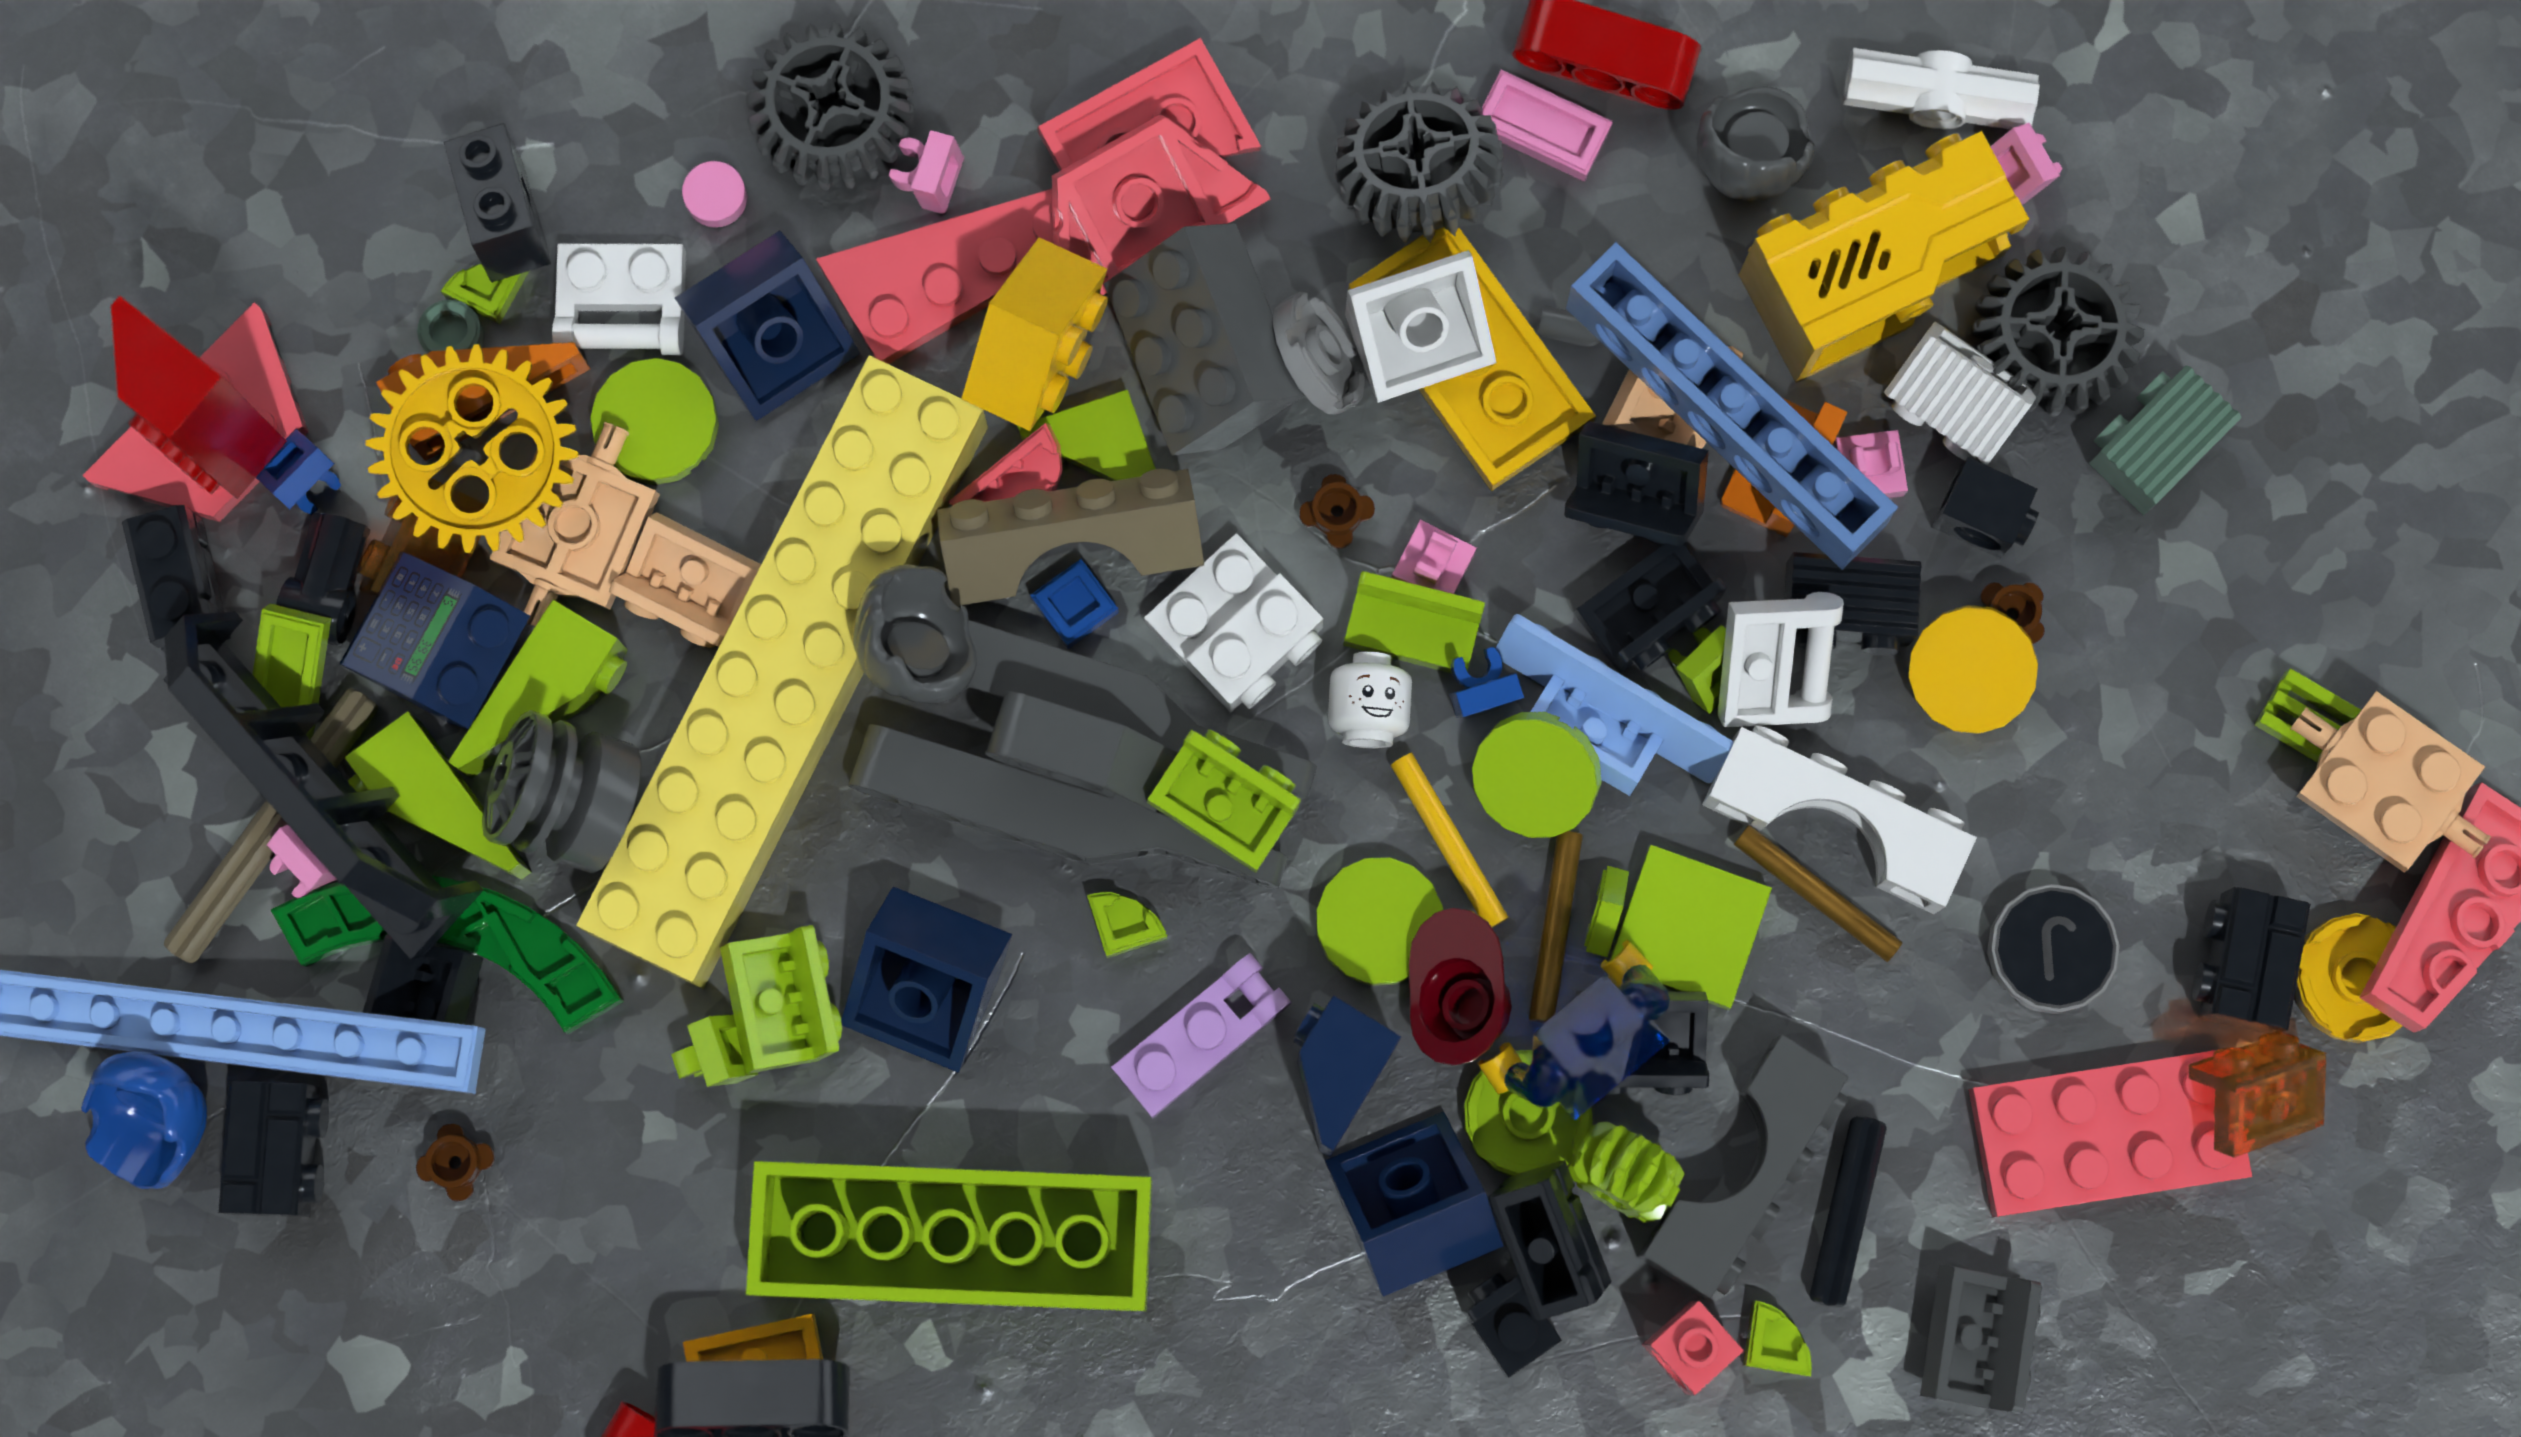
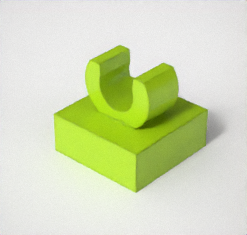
M1722 625L1712 634L1703 627L1693 633L1699 646L1688 657L1682 656L1675 649L1668 653L1692 701L1709 714L1719 704L1726 628Z
M733 1014L708 1016L688 1024L687 1028L693 1046L671 1054L679 1079L693 1074L694 1077L703 1075L707 1087L737 1084L759 1075L758 1072L745 1073Z

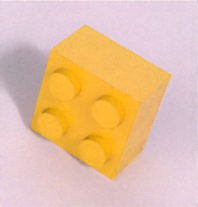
M1038 237L988 305L961 399L1028 431L1033 428L1045 410L1054 413L1066 393L1069 384L1068 376L1078 379L1090 358L1093 345L1085 342L1088 331L1093 332L1096 329L1107 306L1108 297L1100 294L1107 268Z

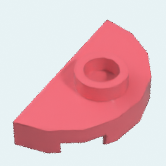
M1043 424L948 502L953 506L958 502L971 499L987 502L1011 498L1031 489H1041L1047 492L1057 490L1063 471L1061 446L1051 425Z

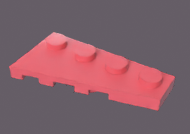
M2482 782L2469 788L2458 815L2485 834H2489L2491 836L2490 840L2483 846L2484 848L2473 858L2468 852L2445 836L2443 837L2359 997L2413 1033L2428 1027L2476 975V969L2493 951L2500 949L2515 932L2514 928L2521 921V807Z

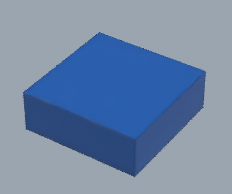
M1082 559L1030 595L1032 602L1067 649L1074 646L1119 613L1118 607Z

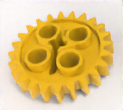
M479 344L473 345L469 362H461L452 346L446 347V365L439 368L426 354L420 356L425 375L417 379L411 373L401 369L398 374L407 389L402 395L383 389L381 395L393 406L390 415L373 413L369 418L377 425L385 428L384 437L368 439L365 443V446L383 451L384 460L369 466L368 472L377 475H388L390 480L388 484L377 493L378 498L385 499L398 496L402 502L396 508L392 517L396 521L404 519L413 513L419 517L413 535L417 538L426 534L432 526L438 528V547L442 549L448 546L454 534L461 535L465 553H472L476 545L477 536L484 535L492 551H499L501 543L500 532L508 530L511 536L519 543L525 541L521 525L523 521L528 519L535 525L544 528L547 524L539 511L541 505L546 503L558 508H562L564 505L561 499L551 491L554 484H574L575 479L568 473L560 470L561 461L579 458V452L562 447L561 439L575 433L577 429L573 424H557L555 419L568 406L566 400H556L547 403L543 397L553 384L551 379L548 377L531 385L527 380L531 373L532 363L526 360L512 372L507 369L508 352L504 349L498 352L492 364L484 362V354ZM472 386L486 388L493 398L491 413L487 418L477 422L464 420L457 409L459 395L463 390ZM515 409L518 416L516 420L485 444L483 450L489 457L485 463L479 465L469 460L458 468L438 489L433 490L429 487V480L462 453L463 448L458 442L462 435L467 433L476 439L483 435L507 410ZM421 429H434L444 439V453L433 464H418L410 455V440ZM513 434L529 435L537 444L538 453L536 460L526 469H510L502 460V444ZM469 476L481 478L489 489L488 503L483 509L475 513H465L460 510L453 498L456 484L461 479Z

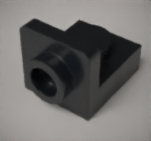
M1499 1271L1467 1293L1474 1305L1462 1313L1507 1378L1562 1341L1547 1318L1543 1320L1535 1319L1519 1275H1515L1506 1281Z

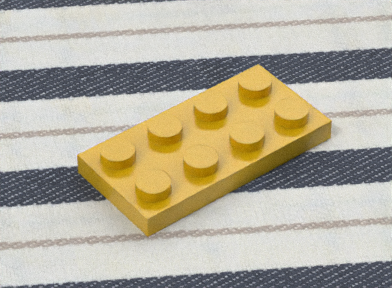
M1443 227L1435 230L1431 243L1424 235H1421L1348 284V290L1467 250L1470 251L1475 265L1497 363L1418 390L1492 492L1579 433L1588 421L1594 422L1596 415L1462 230L1458 228L1454 236Z

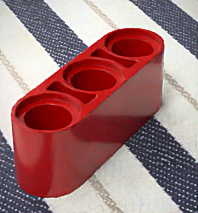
M1529 0L1512 55L1517 62L1535 71L1652 107L1677 110L1681 109L1685 104L1702 49L1701 45L1688 35L1576 0Z

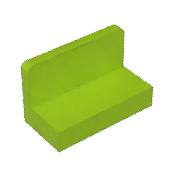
M1361 571L1343 646L1366 652L1385 653L1393 659L1451 674L1452 659L1462 657L1468 671L1485 603Z

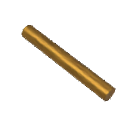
M1748 825L1733 844L1884 961L1888 962L1903 942L1752 826Z
M1567 831L1557 835L1529 1014V1021L1546 1024L1548 1021V1024L1554 1021L1552 1017L1556 1014L1583 834Z

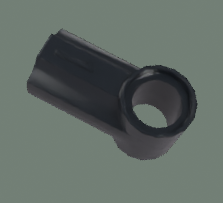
M313 513L295 577H289L284 582L276 605L331 618L328 644L342 646L349 636L355 617L356 595L353 592L370 529L366 525L346 517L330 513Z

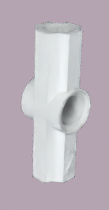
M1853 48L1846 73L1843 95L1844 105L1909 114L1911 121L1924 127L1953 129L1962 126L1964 123L2013 129L2026 123H2030L2032 126L2038 103L2040 84L2036 74L1974 66L1969 57L1952 51H1927L1919 54L1917 57Z

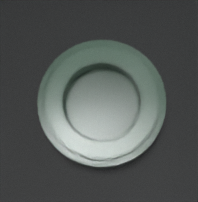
M442 300L434 303L425 310L418 323V339L427 353L446 350L448 346H452L457 350L472 349L474 344H479L482 348L484 342L482 322L473 309L461 301Z

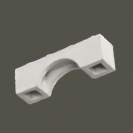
M1756 725L1752 731L1743 727L1738 730L1732 739L1734 742L1732 748L1702 803L1703 806L1745 826L1750 825L1758 832L1782 814L1797 809L1819 808L1837 813L1852 822L1868 841L1875 860L1877 888L1932 914L1946 907L1977 837L1962 831L1965 825L1962 820L1936 808H1929L1927 814L1904 803L1906 795L1903 792L1883 782L1871 780L1869 786L1845 776L1848 770L1847 767L1833 758L1819 753H1812L1809 759L1787 748L1789 740L1771 729Z

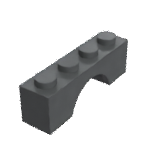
M1783 1034L1773 1039L1739 1093L1753 1114L1759 1137L1757 1159L1749 1177L1733 1194L1717 1202L1674 1201L1672 1206L1666 1209L1637 1257L1702 1300L1711 1299L1716 1290L1726 1295L1746 1264L1745 1261L1737 1256L1748 1238L1752 1235L1760 1240L1777 1216L1780 1207L1773 1203L1772 1200L1785 1180L1794 1185L1809 1165L1814 1151L1807 1148L1806 1145L1819 1125L1828 1130L1846 1105L1848 1097L1840 1091L1849 1077Z

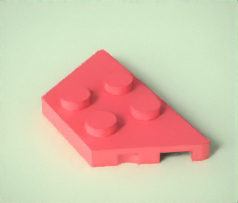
M1158 115L1052 175L1053 244L1107 268L1100 294L1104 295L1107 293L1104 283L1185 226L1228 224L1269 201L1270 196L1265 189L1250 181L1231 167L1227 161L1190 137V134L1167 117Z
M254 302L199 358L222 375L285 439L295 429L305 436L308 433V429L300 406L295 401L290 388L291 380L285 363L279 356L269 328L271 324L268 315ZM132 427L82 475L97 488L107 491L112 489L137 496L146 502L164 507L185 505L192 513L217 522H221L260 482L255 478L238 499L221 486L211 495Z

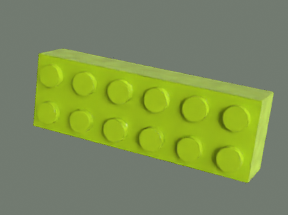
M754 1161L746 1295L1147 1312L1153 1180L1151 1177Z

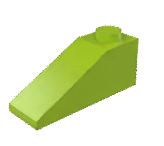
M552 600L448 763L463 774L473 778L495 764L500 749L511 728L522 714L532 710L546 715L554 724L560 720L566 721L595 703L601 692L609 694L621 680L627 667V661L623 660L628 651L618 638Z
M410 712L404 713L344 757L356 773L348 779V782L357 792L393 787L400 795L386 811L394 817L521 880L532 873L511 843L503 846L490 842L484 837L482 827L484 806L457 769L448 763L449 758L424 724Z

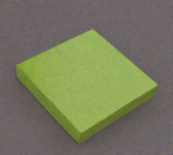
M1650 845L1609 961L1614 959L1623 950L1624 946L1622 943L1629 940L1653 965V969L1647 977L1651 983L1673 991L1706 992L1709 1004L1730 1010L1772 888Z

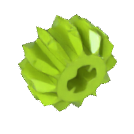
M1597 1122L1596 1125L1590 1127L1584 1138L1581 1137L1572 1153L1574 1157L1568 1168L1578 1188L1592 1195L1593 1199L1601 1201L1610 1209L1622 1212L1629 1218L1635 1217L1642 1222H1654L1661 1219L1667 1207H1671L1680 1191L1678 1187L1685 1175L1675 1157L1663 1151L1660 1145L1645 1139L1642 1134H1636L1622 1125L1615 1126L1610 1122Z

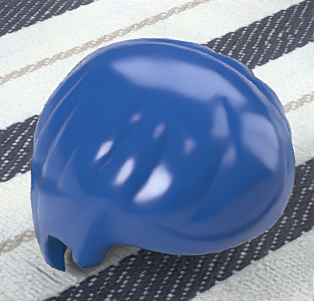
M144 1052L119 1053L102 1061L91 1076L81 1107L82 1112L87 1113L90 1109L93 1114L92 1129L85 1142L89 1157L118 1178L140 1189H161L171 1184L183 1171L195 1153L204 1134L207 1122L205 1097L199 1087L194 1084L190 1075L177 1064Z

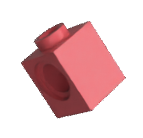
M1699 1300L1687 1303L1642 1344L1686 1395H1696L1744 1351Z

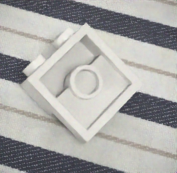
M1237 533L1204 562V566L1196 569L1144 617V623L1230 713L1242 702L1248 709L1255 706L1276 685L1271 676L1283 664L1290 660L1295 666L1299 665L1323 641L1317 633L1323 628L1324 618L1281 573L1276 575Z

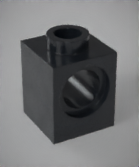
M1967 457L1956 471L1931 527L2001 558L2014 543L2023 546L2027 541L2039 515L2038 511L2030 508L2038 488Z

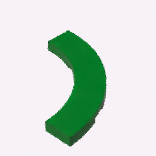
M432 876L442 888L466 883L464 881ZM339 882L310 891L301 898L297 899L295 897L271 909L299 963L305 967L353 947L383 942L388 934L351 891ZM482 887L484 889L482 893L436 942L478 954L509 971L536 994L550 1010L566 1034H570L624 1002L607 974L587 951L560 927L528 906Z

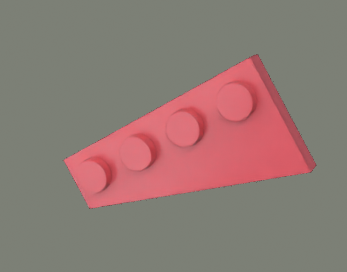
M1052 189L816 258V261L874 358L890 364L988 307L990 301L1038 237L1053 243Z

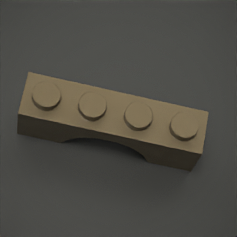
M1155 469L1144 473L1141 477L1116 481L1093 479L1083 482L1078 487L1048 492L1041 489H1031L1011 498L987 502L975 499L964 500L950 508L937 510L940 545L951 601L956 606L1015 597L1022 576L1034 560L1055 547L1074 542L1098 543L1119 551L1133 563L1141 576L1204 566L1196 505L1188 469L1178 471Z

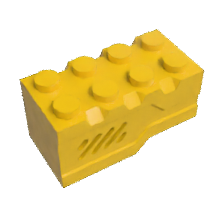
M1982 131L1963 140L1959 133L1949 135L1926 149L1925 154L1928 160L1914 167H1906L1903 160L1892 162L1869 177L1872 187L1857 194L1849 193L1847 187L1835 189L1814 202L1815 214L1801 221L1793 220L1789 213L1767 222L1756 231L1758 237L1755 238L1752 246L1748 249L1749 253L1740 270L1739 277L1795 383L1911 328L1915 318L1934 305L1930 297H1932L1936 288L2003 257L2009 250L2011 244L2007 232L2013 235L2023 230L2029 221V217L2019 198L2012 190L2006 174Z

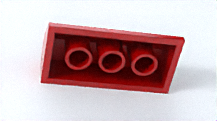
M119 295L111 304L117 397L135 413L127 424L146 438L150 444L162 452L166 458L211 495L221 486L238 499L287 440L222 375Z

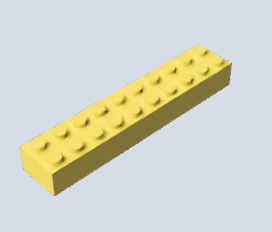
M870 355L868 356L632 815L619 845L594 889L576 925L577 927L704 990L721 956L720 948L727 944L864 673L859 665L853 645L856 614L861 598L869 584L882 571L899 565H919L938 527L937 510L948 508L950 504L948 501L953 498L988 429L983 409Z

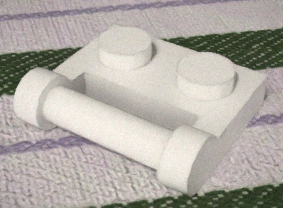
M558 244L556 306L552 328L553 343L574 342L578 349H660L662 355H682L684 346V313L676 302L675 297L685 291L686 250L683 244ZM579 311H662L660 324H578Z
M1815 592L1807 595L1805 599L1729 602L1717 714L1723 727L1818 723L1830 718L1833 699L1832 695L1827 692L1834 627L1840 624L1843 615L1844 602L1841 597L1828 592ZM1808 628L1802 688L1797 690L1794 695H1789L1796 629Z

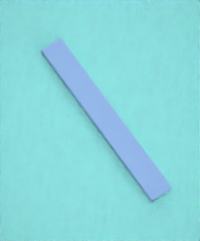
M0 970V1036L126 1052H144L183 1059L471 1094L476 1093L486 1031L482 1027Z

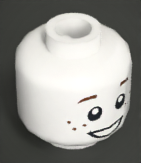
M1380 652L1354 653L1353 663L1335 668L1331 673L1328 707L1329 727L1343 735L1342 743L1348 746L1360 748L1391 747L1393 745V738L1403 735L1408 730L1410 724L1411 676L1403 669L1392 666L1391 656Z

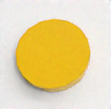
M1966 605L1943 612L1923 629L1911 651L1909 680L1916 701L1932 720L1953 731L1980 734L2004 727L2024 711L2036 689L2038 659L2030 636L2014 619L1993 607Z
M2354 913L2329 919L2305 935L2294 997L2296 1005L2313 1027L2333 1039L2354 1043L2388 1037L2402 1027L2401 1024L2359 998L2396 928L2389 922L2384 923L2378 918H2372L2370 915Z

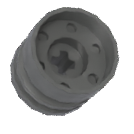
M529 710L522 714L511 728L492 769L482 816L484 837L490 842L503 846L514 842V846L519 851L528 854L538 850L545 841L547 856L552 861L589 873L601 870L613 856L619 845L634 808L641 771L639 749L632 743L596 731L585 735L578 743L576 728L573 725L562 720L552 724L551 719L546 715Z

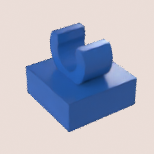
M295 429L286 438L287 442L256 478L289 509L296 504L305 513L313 515L318 509L307 498L306 492L318 480L324 481L335 491L341 486L338 477L330 470L334 463L299 430Z
M1494 647L1483 650L1488 668L1486 673L1480 678H1475L1468 674L1462 657L1452 659V675L1460 685L1466 687L1465 689L1449 693L1456 718L1466 717L1524 698L1517 673L1499 677L1502 671V658Z

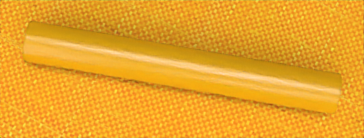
M1409 753L1390 765L1477 914L1488 921L1492 928L1507 920L1509 916L1413 753Z

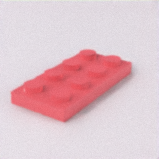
M2227 1048L1968 1089L1992 1218L2252 1177Z

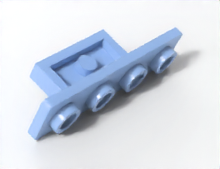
M1519 614L1513 616L1495 648L1499 652L1502 662L1545 687L1531 712H1547L1560 717L1558 721L1566 723L1572 729L1576 726L1588 736L1600 759L1602 780L1628 796L1632 794L1655 753L1705 783H1712L1732 748L1734 742L1717 732L1711 725L1698 721L1663 700L1657 693L1644 689L1607 667L1598 658L1585 654L1553 635L1544 626L1535 624Z

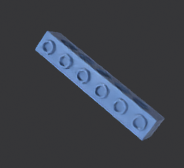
M1617 242L1571 285L1566 310L1840 569L1843 570L1887 526L1898 506Z

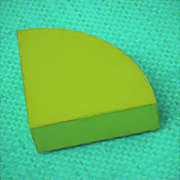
M478 264L467 270L462 269L455 273L444 285L441 292L446 298L461 301L471 307L474 312L500 324L529 271L491 283L482 264Z
M1607 866L1606 870L1603 869L1596 893L1598 896L1597 903L1587 928L1584 943L1586 952L1608 957L1624 907L1629 871L1612 866Z
M1113 892L1087 895L1107 958L1168 939L1158 917L1137 900Z
M1752 1301L1743 1366L1811 1377L1810 1351L1796 1325L1778 1308L1764 1302Z

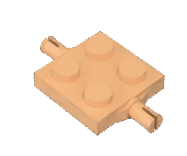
M604 422V427L591 457L579 455L577 459L561 461L560 470L575 479L574 484H554L551 491L561 499L564 505L562 508L553 507L546 503L541 505L539 511L547 524L544 528L526 519L521 523L525 541L521 543L516 541L508 530L500 533L499 551H492L489 559L521 573L531 584L535 585L523 611L530 615L527 621L529 625H537L551 601H556L558 595L561 597H580L611 610L616 598L615 595L609 592L612 582L615 578L626 572L647 518L652 515L660 496L656 490L627 479L614 467L625 440L630 434L618 426L615 427L613 424ZM536 450V453L532 459L530 466L536 460L538 450Z
M2376 691L2356 718L2341 726L2339 730L2315 715L2307 707L2290 728L2322 750L2319 755L2316 771L2296 797L2405 873L2412 866L2428 844L2439 839L2442 835L2468 852L2473 858L2484 848L2483 846L2490 840L2491 836L2489 834H2485L2458 815L2461 811L2466 792L2484 770L2485 766Z

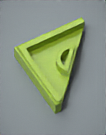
M1128 389L1040 418L1030 431L1017 426L1021 440L1024 441L1043 424H1050L1061 446V456L1067 462L1105 480L1116 481L1141 477L1144 473L1155 470Z

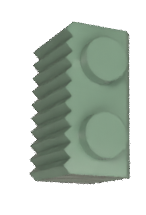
M2187 365L2173 379L2162 371L2136 397L2145 407L2130 422L2119 414L2093 441L2102 450L2089 465L2143 516L2242 418L2239 411L2232 409L2229 402L2224 401L2219 393L2214 392L2211 385L2205 383L2203 378L2195 374L2193 368Z

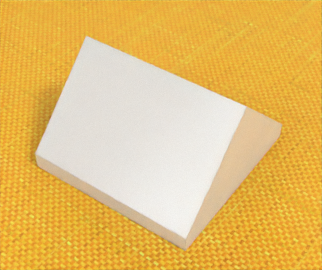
M1469 250L1347 291L1345 317L1374 397L1378 403L1497 363L1475 265Z

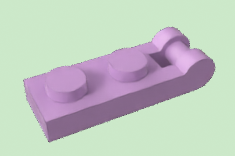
M1251 953L1234 964L1217 981L1111 1067L1152 1119L1292 1003L1280 988L1274 991L1260 975L1259 972L1263 967ZM1238 990L1254 1006L1241 1019L1235 1015L1225 1002Z

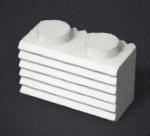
M1936 321L1925 333L1884 391L1887 397L1894 399L1891 407L1900 417L1916 426H1922L1926 422L1930 427L1936 428L1940 434L1945 435L1943 444L1953 454L1963 460H1966L1967 457L1974 460L1978 458L1981 463L1987 465L2036 399L2032 388L2025 383L2021 385L2017 392L2007 386L2008 382L2014 377L2006 370L1995 374L1993 372L1994 368L1992 366L1994 362Z

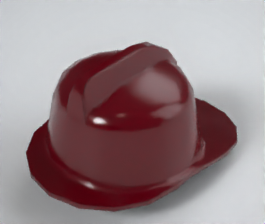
M1450 908L1434 913L1420 925L1411 943L1409 957L1412 1036L1424 1054L1437 1063L1456 1066L1476 1060L1488 1051L1494 1041L1500 1037L1509 1023L1512 1010L1510 991L1504 982V961L1500 941L1488 921L1473 911Z

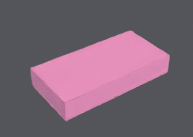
M1500 70L1482 106L1483 115H1491L1492 121L1496 124L1498 139L1503 144L1584 182L1613 123L1598 114L1503 70Z

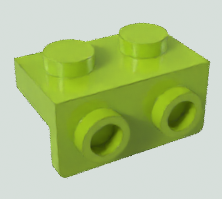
M1209 729L1203 737L1194 730H1190L1183 741L1182 748L1147 799V803L1257 873L1299 808L1301 800L1292 794L1296 785L1283 774L1267 765H1263L1260 771L1257 772L1237 759L1241 752L1240 748L1219 733Z
M813 925L798 927L787 934L730 942L720 948L746 1074L817 1062L839 1051L838 1041L842 1035L841 1017L837 1007L830 1003L825 981L829 971L828 955L824 944L817 940Z

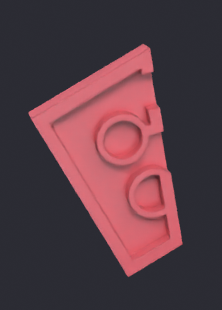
M1201 38L1043 123L1037 129L1059 171L1158 115L1167 117L1190 134V137L1212 150L1221 158L1260 151L1262 147Z

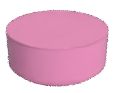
M719 161L702 163L693 168L684 180L682 188L684 203L690 215L702 225L708 227L727 226L736 221L745 210L747 204L745 184L737 170L726 163Z

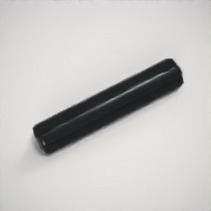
M1856 1116L1850 1120L1810 1290V1299L1815 1303L1833 1308H1841L1847 1302L1887 1130L1886 1124L1880 1120L1866 1116Z

